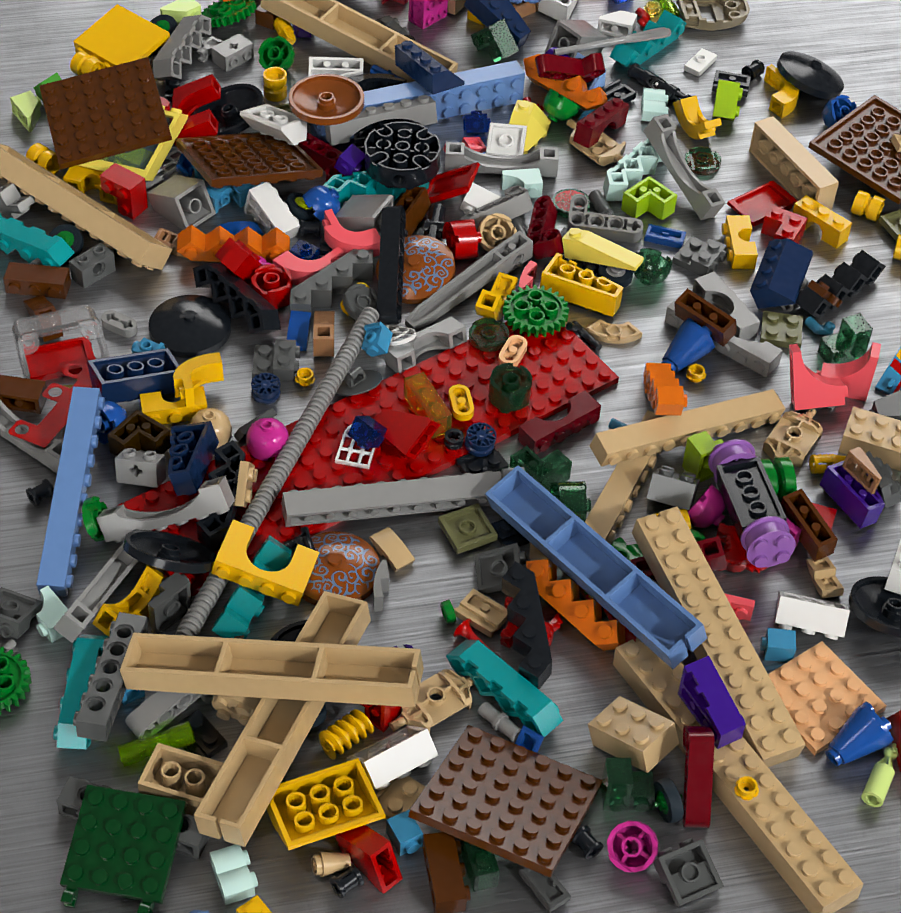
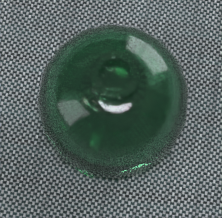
M642 248L640 252H635L644 257L642 264L636 271H633L635 277L642 284H659L668 277L673 264L670 257L664 258L661 256V251L651 248Z

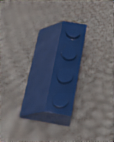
M403 41L401 44L395 45V65L431 94H437L464 85V81L412 41Z
M788 238L769 241L750 289L758 309L793 305L796 303L813 256L812 250Z
M168 348L87 361L92 388H100L101 396L105 397V400L118 403L140 399L139 394L159 391H161V395L175 393L173 375L179 364Z

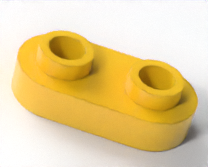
M453 385L449 389L448 397L452 414L459 421H468L474 415V405L470 390L465 385Z

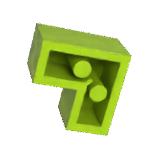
M718 80L712 118L734 121L735 117H739L740 106H737V101L741 100L743 88H740L739 82Z
M648 176L623 192L621 210L632 218H638L649 211L660 220H663L675 212L677 194Z
M707 431L688 437L682 464L684 470L696 474L695 478L700 479V482L714 477V473L709 468L708 459L714 447L724 443L722 439L714 441Z

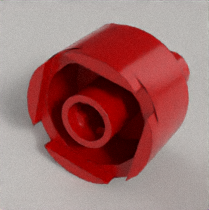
M474 219L454 220L444 223L442 238L446 239L447 246L451 250L454 260L477 258L479 255L478 243H481L482 237L480 231L476 230Z
M266 264L258 267L251 277V287L276 309L290 305L292 275L290 271L283 266L282 269L278 268L276 264Z

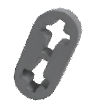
M114 310L105 311L101 315L102 326L106 330L125 338H130L137 334V322L133 318Z

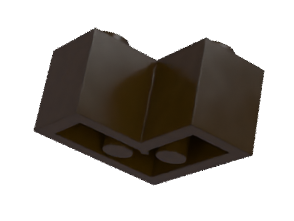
M136 410L108 434L110 453L118 456L124 449L133 448L136 451H155L157 454H164L171 448L170 429L141 411Z

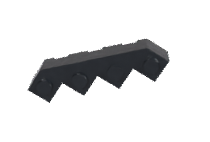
M861 250L860 253L853 257L851 265L843 261L835 269L832 278L824 274V276L817 280V283L821 280L830 287L829 292L844 301L845 297L849 296L851 298L859 293L863 285L867 284L869 286L874 283L886 266ZM808 286L800 290L796 300V304L818 319L825 315L824 311L827 309L833 310L836 308V306L832 305Z
M206 263L193 268L196 288H211L214 303H229L231 319L247 318L249 334H268L281 330L278 309L224 264Z
M232 440L214 450L216 470L208 473L209 480L226 476L234 499H236L240 461H246L245 452ZM235 501L229 511L219 515L215 512L196 522L199 542L214 552L220 549L232 521L235 520L238 509L235 506Z
M515 561L502 577V592L513 598L507 606V620L519 627L513 635V650L525 658L519 664L518 673L536 688L540 689L552 674V657L535 573Z

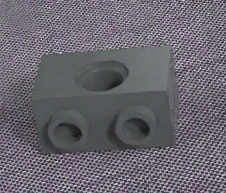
M102 243L69 261L72 280L84 289L116 270L114 252Z

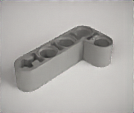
M513 186L504 191V197L462 215L460 220L474 219L477 230L480 222L489 215L499 213L513 219L531 211L533 205L527 189L521 186Z
M576 194L572 197L568 216V229L579 228L587 230L607 240L636 243L641 240L644 226L640 219L587 212V197L582 194Z
M157 691L127 716L125 723L139 741H147L198 698L201 697L205 703H210L214 695Z

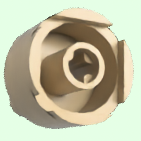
M214 695L211 703L214 709L217 710L216 716L222 720L237 719L240 724L246 726L262 698Z

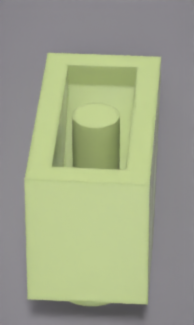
M176 0L161 7L160 15L172 16L179 24L183 17L201 15V5L195 0Z
M30 90L10 97L12 112L28 132H32L41 116L40 107L42 106L39 97L35 96Z

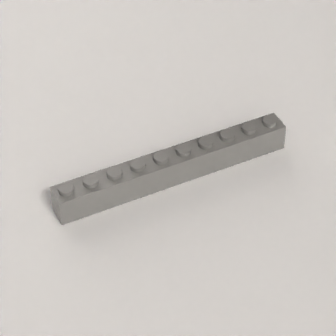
M485 471L476 474L443 475L435 478L422 477L415 480L401 479L395 482L380 481L374 484L358 483L353 486H333L332 488L323 489L312 488L303 491L290 490L283 492L281 503L285 527L457 510L477 503L480 507H487L490 504L485 493L502 479L500 471Z

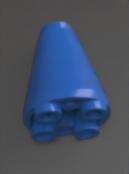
M687 318L680 325L661 363H671V371L679 372L706 356L715 348V344L710 337L712 335L711 330L706 326L701 327L692 319Z
M866 701L853 711L828 745L825 753L835 766L844 765L889 746L894 741L889 731L892 725L885 717L882 716L880 718L875 713L872 705Z

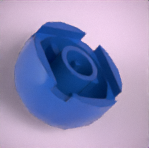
M840 95L830 99L825 104L822 117L827 128L857 108L855 102H851L848 99L850 98L849 96Z
M317 185L303 194L308 208H313L315 211L313 214L321 222L324 219L325 210L332 209L335 215L340 210V201L338 200L340 195L334 188L329 189L327 186Z
M105 400V408L100 411V416L102 417L101 429H97L96 433L98 441L102 444L109 443L108 434L128 418L124 408L113 401Z

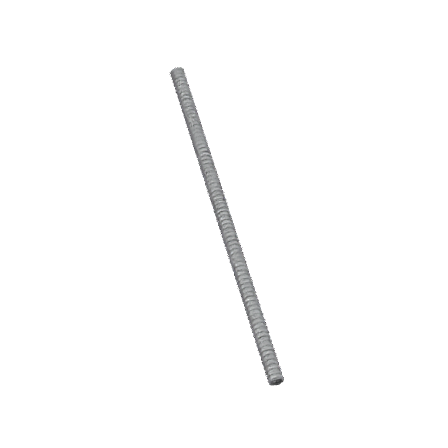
M365 307L362 310L330 368L327 370L288 437L286 445L283 446L242 519L239 521L254 527L251 541L362 349L366 333L364 326L376 323L379 319V313L376 309ZM211 570L174 635L198 636L197 634L203 627L229 580L221 579L211 574Z

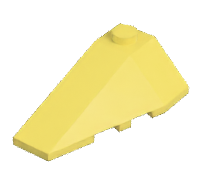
M517 99L509 124L527 126L524 154H528V151L535 147L541 138L547 136L551 120L535 103Z
M570 228L562 238L564 257L568 259L636 271L644 261L643 256L587 230Z

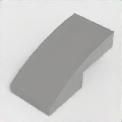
M387 560L380 562L375 574L373 587L374 612L383 611V592H389Z

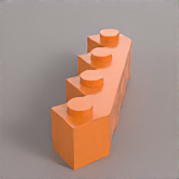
M541 54L523 59L526 75L534 84L545 88L547 91L550 88L555 90L558 94L580 106V109L584 111L597 109L608 102L607 94L601 87L588 90L587 84L581 76L564 81L539 77L535 57Z
M190 225L179 232L177 237V252L190 261L220 262L214 255L229 237L235 242L239 239L258 256H262L266 263H273V259L285 251L290 252V237L277 227L261 236L249 226L233 235L222 226H218L209 233L204 234L193 225Z
M646 363L643 373L644 392L647 393L648 401H651L650 405L654 409L655 415L681 416L683 407H687V394H684L683 386H679V378H675V371H671V363Z
M549 559L526 561V568L535 573L539 595L594 645L603 651L615 650L616 647L625 643V626L618 620L602 621V606L594 599L580 601L579 585L571 579L557 580V566Z

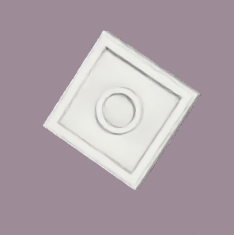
M490 123L485 154L494 156L523 155L527 126Z

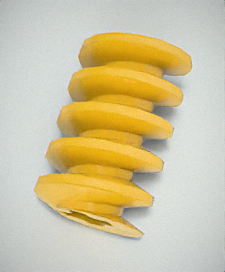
M354 709L350 711V714H346L342 719L335 721L334 725H329L327 730H322L319 733V741L326 755L334 760L337 758L336 752L340 755L344 754L343 746L349 750L352 748L351 742L356 745L360 741L359 737L362 739L367 738L366 731L369 734H373L374 726L363 712Z

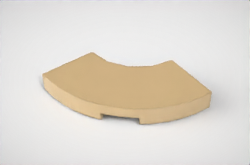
M599 319L585 328L596 340L606 343L624 344L642 338V332L630 322L610 324Z

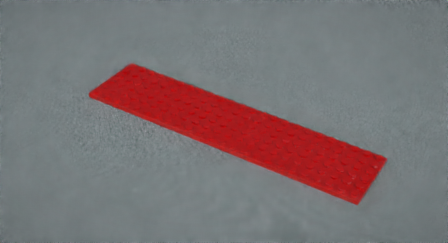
M507 322L496 326L503 329L506 333V337L501 338L508 339L510 336L520 335L527 340V351L516 368L505 369L500 366L498 362L499 353L503 346L491 350L489 347V350L474 345L471 338L465 343L452 349H447L416 364L412 368L382 380L376 388L368 392L343 398L329 405L324 412L322 419L319 421L314 433L311 435L306 447L303 449L298 461L292 468L290 475L246 550L247 556L252 563L254 556L269 535L285 545V541H290V539L292 540L296 536L298 537L301 534L300 528L304 526L308 527L310 535L314 536L340 523L330 522L285 527L281 505L283 492L290 490L303 491L312 488H332L333 486H353L358 483L374 484L380 481L395 482L401 479L429 478L455 465L457 458L470 454L466 450L464 443L467 430L472 424L481 422L490 425L496 432L495 444L517 434L519 426L535 417L545 420L567 409L568 401L573 396L584 390L593 396L617 384L619 377L573 331L567 330L566 324L565 327H561L560 332L554 330V335L547 332L546 337L539 334L538 338H536L533 333L529 337H527V332L519 334L520 329L513 331V325L508 326ZM453 385H465L470 390L474 405V415L468 421H459L452 414L448 397L449 389ZM383 408L427 417L441 424L416 459L404 455L378 432V443L369 469L335 463L342 435L346 428L357 422L372 424L375 416ZM298 420L285 426L289 436ZM360 427L357 436H366L368 428ZM356 428L351 429L347 434H353ZM452 428L459 429L464 434L463 446L457 450L448 449L444 445L445 432ZM371 430V431H370V434H369V438H374V439H375V438H376V435H375V433ZM346 437L343 447H350L352 438ZM355 440L353 449L360 450L364 440ZM367 442L364 451L371 452L374 442ZM244 445L240 448L245 452L246 461L254 464L255 469L258 470L257 481L253 482L252 485L253 499L271 466L274 464L275 457L268 458V461L256 459L249 454L247 445ZM341 450L339 459L346 460L348 451ZM351 454L349 461L357 462L360 454ZM364 455L361 463L368 464L370 455ZM215 459L211 461L202 484L209 480L208 473L216 470ZM167 481L158 488L155 487L119 505L124 504L126 509L140 512L165 511L187 503L196 497L199 491L190 496H177L171 481ZM238 507L235 517L236 521L242 519L247 508ZM196 518L190 519L187 523L180 526L175 524L168 525L166 529L161 530L199 542L196 522L199 520H196ZM163 570L167 577H170L175 573ZM210 571L199 574L180 573L187 576L191 583V596L200 592V588L209 576Z

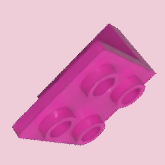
M409 0L408 21L421 29L429 27L447 16L448 0Z

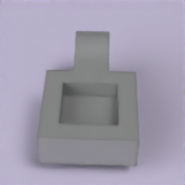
M214 36L202 42V47L197 50V53L201 54L197 60L205 63L209 55H212V47L223 41Z

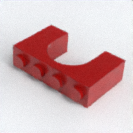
M213 74L174 88L172 108L181 109L182 114L188 115V119L177 138L214 136L218 134L219 122L210 109L190 116L197 108L221 98V86Z

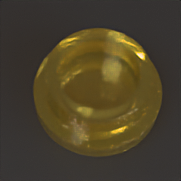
M649 1L644 6V10L650 17L660 14L661 8L659 3Z

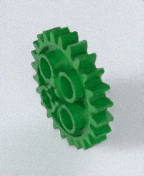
M219 0V2H213V5H208V8H205L201 13L211 18L212 28L215 26L219 28L222 25L225 27L233 25L234 22H240L239 20L241 19L245 20L247 16H251V13H255L254 10L257 9V3L255 0Z
M526 285L525 290H523L521 287H518V292L512 290L511 295H507V299L504 300V320H507L508 326L513 325V331L520 329L519 334L527 332V337L531 333L536 338H538L539 334L546 337L547 332L554 335V330L560 332L561 327H565V322L568 321V302L564 301V296L558 297V291L552 293V288L544 290V286L538 289L536 285L533 288Z
M4 647L0 648V716L2 709L11 712L10 705L20 706L18 699H26L25 692H30L29 684L32 683L30 668L27 666L26 660H22L21 654L14 656L12 649L5 653Z

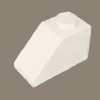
M620 10L599 17L597 30L614 37L632 34L636 28L637 14Z
M472 182L471 188L466 193L459 209L463 210L466 214L502 197Z

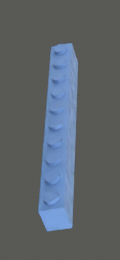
M73 386L36 583L39 594L42 588L49 586L56 596L67 597L69 588H73L74 576L71 575L72 568L77 566V554H75L76 547H80L81 544L79 529L84 526L82 506L85 499L88 498L86 493L87 487L91 486L92 476L89 474L90 467L93 468L95 464L93 450L98 447V435L96 433L97 429H101L102 425L100 411L105 408V397L101 396L100 388Z

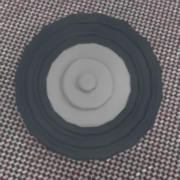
M600 265L597 276H603L625 288L632 281L633 271Z

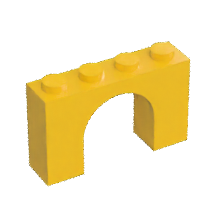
M233 520L216 556L211 574L237 583L242 587L256 590L266 596L277 598L287 604L299 606L319 552L298 544L292 560L286 568L275 572L259 569L251 563L246 553L254 527Z

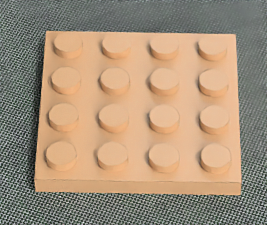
M823 641L768 674L806 744L805 746L814 756L828 748L833 738L859 705L866 701L869 702L877 715L884 712L887 706Z

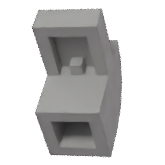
M14 183L3 184L0 187V212L7 218L17 219L30 209V205L35 203L31 195L21 197Z

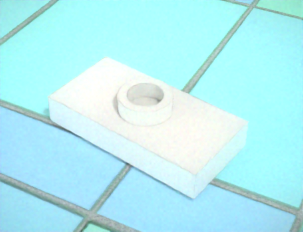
M702 48L684 65V71L699 77L716 61L717 55Z

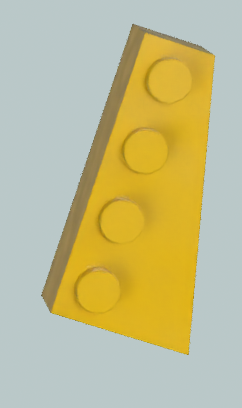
M556 253L542 272L540 288L541 286L545 287L544 290L552 288V293L558 291V297L564 296V300L568 303L613 317L620 307L624 287L603 276L596 277L592 270L588 268L583 270L577 267L576 262L572 260L566 261L562 259L563 255Z

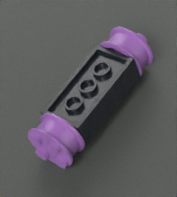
M743 439L729 440L716 445L709 456L708 465L714 473V480L723 496L725 506L740 542L746 550L748 561L757 568L772 567L787 562L795 550L796 542L792 534L789 533L787 517L760 457L755 455L754 447Z

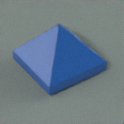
M182 153L176 164V170L185 177H191L194 169H192V164Z
M523 725L515 744L538 753L544 736Z

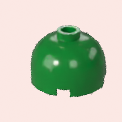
M281 36L269 37L261 44L258 53L260 54L259 63L263 68L280 67L287 71L294 63V48L285 38Z
M551 88L544 98L543 105L546 112L549 113L548 118L556 123L558 120L566 122L569 119H573L581 108Z

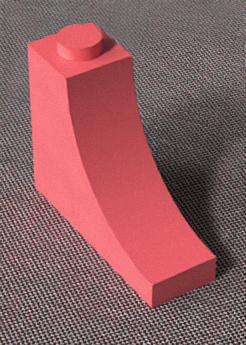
M873 342L870 349L862 357L851 362L841 364L823 362L821 370H817L816 373L824 377L841 378L843 384L847 385L848 388L847 398L866 402L879 359L881 344Z
M790 344L791 403L794 410L845 405V397H848L847 385L843 384L841 378L824 377L813 372L804 364L798 344Z

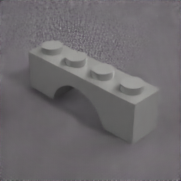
M711 272L694 280L692 292L714 306L722 308L731 317L736 319L735 337L747 340L757 336L760 320L737 297L735 292L725 284L722 278L715 272Z
M451 316L416 332V337L405 344L389 346L387 354H384L386 365L396 373H401L416 366L417 357L426 351L452 349L467 342L466 327Z

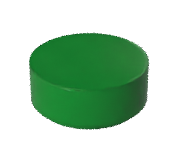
M450 600L441 602L440 607L446 623L456 622L455 611Z

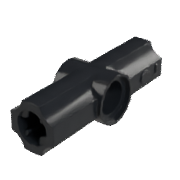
M434 203V205L430 206L423 235L440 241L446 214V208L441 203Z

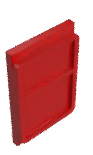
M479 162L437 174L430 180L427 193L431 204L469 192L478 172Z
M772 180L729 200L727 204L739 215H749L751 225L758 226L763 223L764 216L771 205L789 211L798 200Z
M89 336L22 349L30 379L41 381L66 377L67 375H64L62 371L71 361H78L87 365L88 360L96 359ZM73 365L69 367L68 371L71 374H78L82 371V367Z

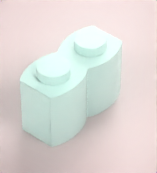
M643 88L641 121L650 122L653 117L668 114V107H665L668 105V95H665L664 89Z
M234 844L209 852L211 866L225 905L255 896V887L258 886L255 872H250L247 865L250 864V858L246 849L242 850L240 845Z

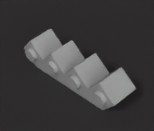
M204 15L182 18L153 60L152 72L155 79L160 81L182 80V66L192 65V51H197L202 47V37L211 36V18Z

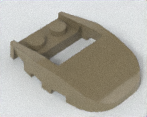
M676 0V5L679 7L682 19L687 23L685 27L706 31L723 30L738 26L746 20L750 11L747 0ZM710 6L715 21H707L706 18H702L699 7Z

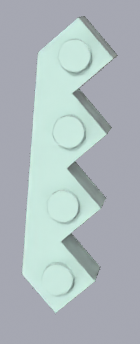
M648 138L633 148L629 155L626 154L620 159L614 168L607 170L603 185L606 201H622L623 192L627 188H631L639 183L643 175H655L657 163L663 161Z

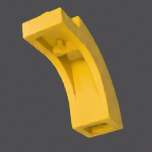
M773 64L767 66L764 81L778 91L771 96L769 110L782 119L795 109L800 89L789 83Z
M697 96L673 102L677 119L689 137L699 140L716 135L715 127L722 125L721 119L717 118L708 121L700 110Z
M499 272L491 291L482 289L475 305L477 315L496 321L501 320L504 316V300L507 299V295H511L512 290H515L518 278Z
M220 352L193 357L183 362L175 370L173 375L175 398L185 399L186 408L195 407L194 390L198 386L210 382L224 381Z
M147 565L131 593L118 603L103 604L92 624L109 637L111 623L116 621L119 612L147 616L148 618V603L154 596L160 594L159 584H161L166 576L156 568Z

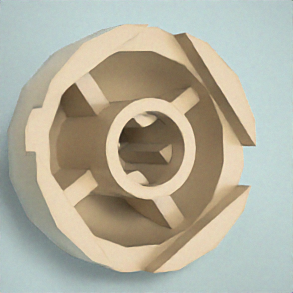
M499 213L485 217L477 228L482 237L481 243H479L480 246L489 252L515 234L517 230L511 223L512 220L506 215Z
M205 408L198 411L192 417L190 424L211 421L219 441L217 448L228 443L230 437H232V426L229 417L223 411L217 408Z

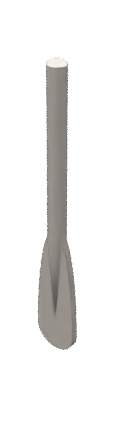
M665 27L655 28L622 37L553 49L554 55H564L624 43L661 39L671 36V30Z

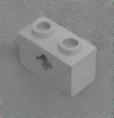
M240 33L212 47V62L226 72L254 58L253 43Z
M127 448L115 458L116 481L119 483L158 488L166 479L164 454H157L155 451L141 452L133 448Z

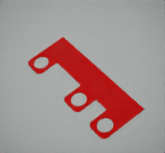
M71 361L63 369L62 373L64 375L77 379V382L73 385L74 387L92 388L88 365L78 361ZM73 365L82 367V371L78 374H71L68 369ZM57 383L50 384L43 391L42 396L58 402L38 426L24 420H18L9 429L8 433L46 448L67 423L73 386L68 388ZM58 387L62 390V394L52 397L48 394V391L51 388ZM24 424L29 427V431L25 434H17L15 432V428L18 425Z

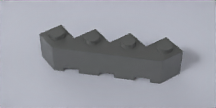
M353 249L292 288L290 313L291 311L311 312L312 307L332 308V294H345L346 290L353 285V280L373 281V250Z

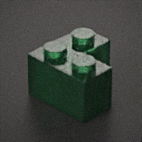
M505 19L499 20L471 34L473 44L479 51L487 47L495 63L519 51Z
M861 313L842 318L838 333L821 337L817 352L826 363L841 364L854 361L866 353L873 328Z
M526 446L510 456L509 468H515L517 465L524 467L531 477L550 492L570 479L572 461L558 449L541 459Z
M606 758L601 785L603 810H611L613 812L623 810L645 812L653 810L655 802L653 771L648 773L632 771L631 758Z
M460 839L461 855L473 892L498 887L500 870L497 863L507 861L508 859Z

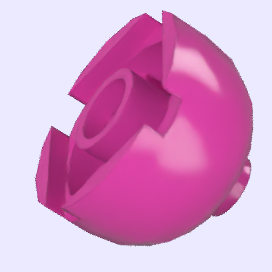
M258 419L252 423L247 431L246 445L248 452L254 458L262 461H268V458L273 457L276 460L283 446L286 445L289 433L285 425L277 419Z
M711 485L687 512L693 526L708 528L712 524L717 526L724 519L725 516L722 513L726 506L721 492Z
M629 820L618 824L610 832L607 839L608 856L611 862L624 872H639L647 869L655 861L659 842L655 832L648 825L640 821Z

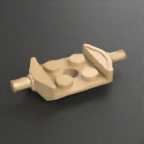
M573 119L567 121L566 125L573 129L569 143L598 165L604 167L608 164L616 163L623 158L626 147L625 141L619 144L602 132L599 141L588 149L573 141L577 123Z
M814 408L813 410L808 409L805 414L795 411L785 412L764 442L762 450L772 460L776 457H789L794 467H802L805 457L817 439L821 438L823 432L820 423L812 419L816 414V410ZM796 433V434L799 435V436L794 437V436H791L790 434Z
M444 669L424 680L419 686L416 707H401V717L390 722V728L395 732L405 725L427 728L430 734V728L465 707L468 710L472 709L470 687L475 684L471 677L465 679L450 669ZM432 694L441 695L442 698L440 700H433L430 698V696Z

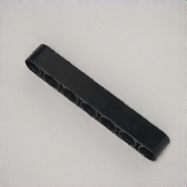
M403 205L382 208L377 294L379 319L377 321H381L384 325L399 324L402 317L406 213Z

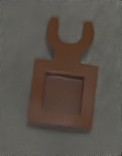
M811 280L808 284L810 289L837 308L842 304L843 301L829 292L830 287L821 280L819 283Z

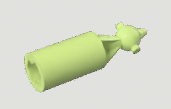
M896 743L884 749V758L875 763L861 795L862 800L867 805L881 807L884 803L895 775L892 760L898 757Z

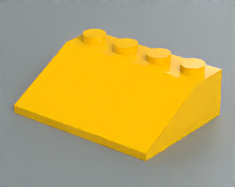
M359 758L280 783L266 809L275 830L288 850L386 818Z

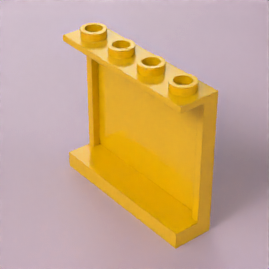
M117 4L73 42L76 53L84 51L103 62L105 68L148 57L157 48L163 47L170 37V33Z

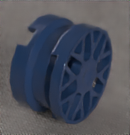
M272 373L256 375L251 382V395L254 401L259 404L264 403L265 405L276 402L281 395L279 378Z
M486 423L472 424L469 426L465 437L464 445L466 450L477 457L489 455L494 449L496 432Z

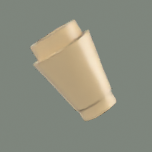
M319 851L318 854L312 855V869L315 876L325 877L346 870L351 866L349 853Z

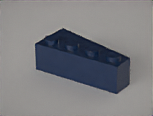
M509 0L465 1L464 6L513 52L525 44L531 30Z
M211 421L172 426L170 428L172 436H170L171 448H169L171 458L169 459L168 476L177 496H190L198 493V489L203 482L213 458L214 450L219 444Z

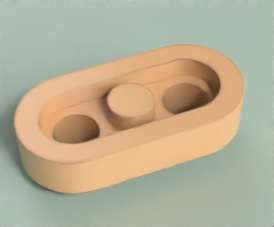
M520 335L510 336L499 353L498 362L500 366L505 369L516 368L527 351V340Z

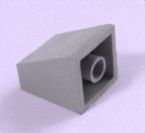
M558 20L545 52L552 47L562 48L605 40L608 37L585 20ZM604 47L580 51L579 53L586 57L593 53H601ZM578 52L570 53L567 55L571 58H575Z
M174 175L147 192L153 210L182 230L190 225L197 227L216 214L203 179Z
M390 194L352 195L348 201L343 203L342 208L335 216L340 225L349 231L361 232L376 228L381 237L382 208L392 207L394 196Z

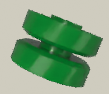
M776 457L772 462L767 458L761 459L781 504L783 496L797 491L796 475L792 461L789 457Z

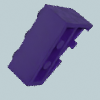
M844 461L827 466L819 485L860 529L876 523L885 506L878 490L876 489L875 493L871 495L842 467Z
M709 655L685 665L678 695L700 726H709L712 729L715 747L719 749L741 739L746 726L745 720L739 713Z

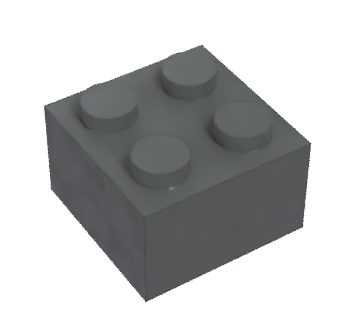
M669 466L658 467L653 472L646 498L690 510L694 504L700 479L695 478L696 474L683 471V474L674 472L675 469Z

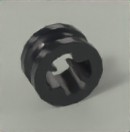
M453 428L447 430L444 435L445 447L451 450L460 449L463 446V432Z

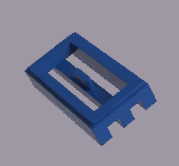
M648 224L644 241L681 249L686 232Z

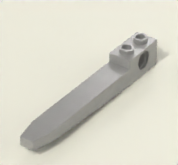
M519 230L419 304L405 319V325L408 328L415 329V331L423 328L497 277L499 272L504 274L511 273L532 258L533 241Z

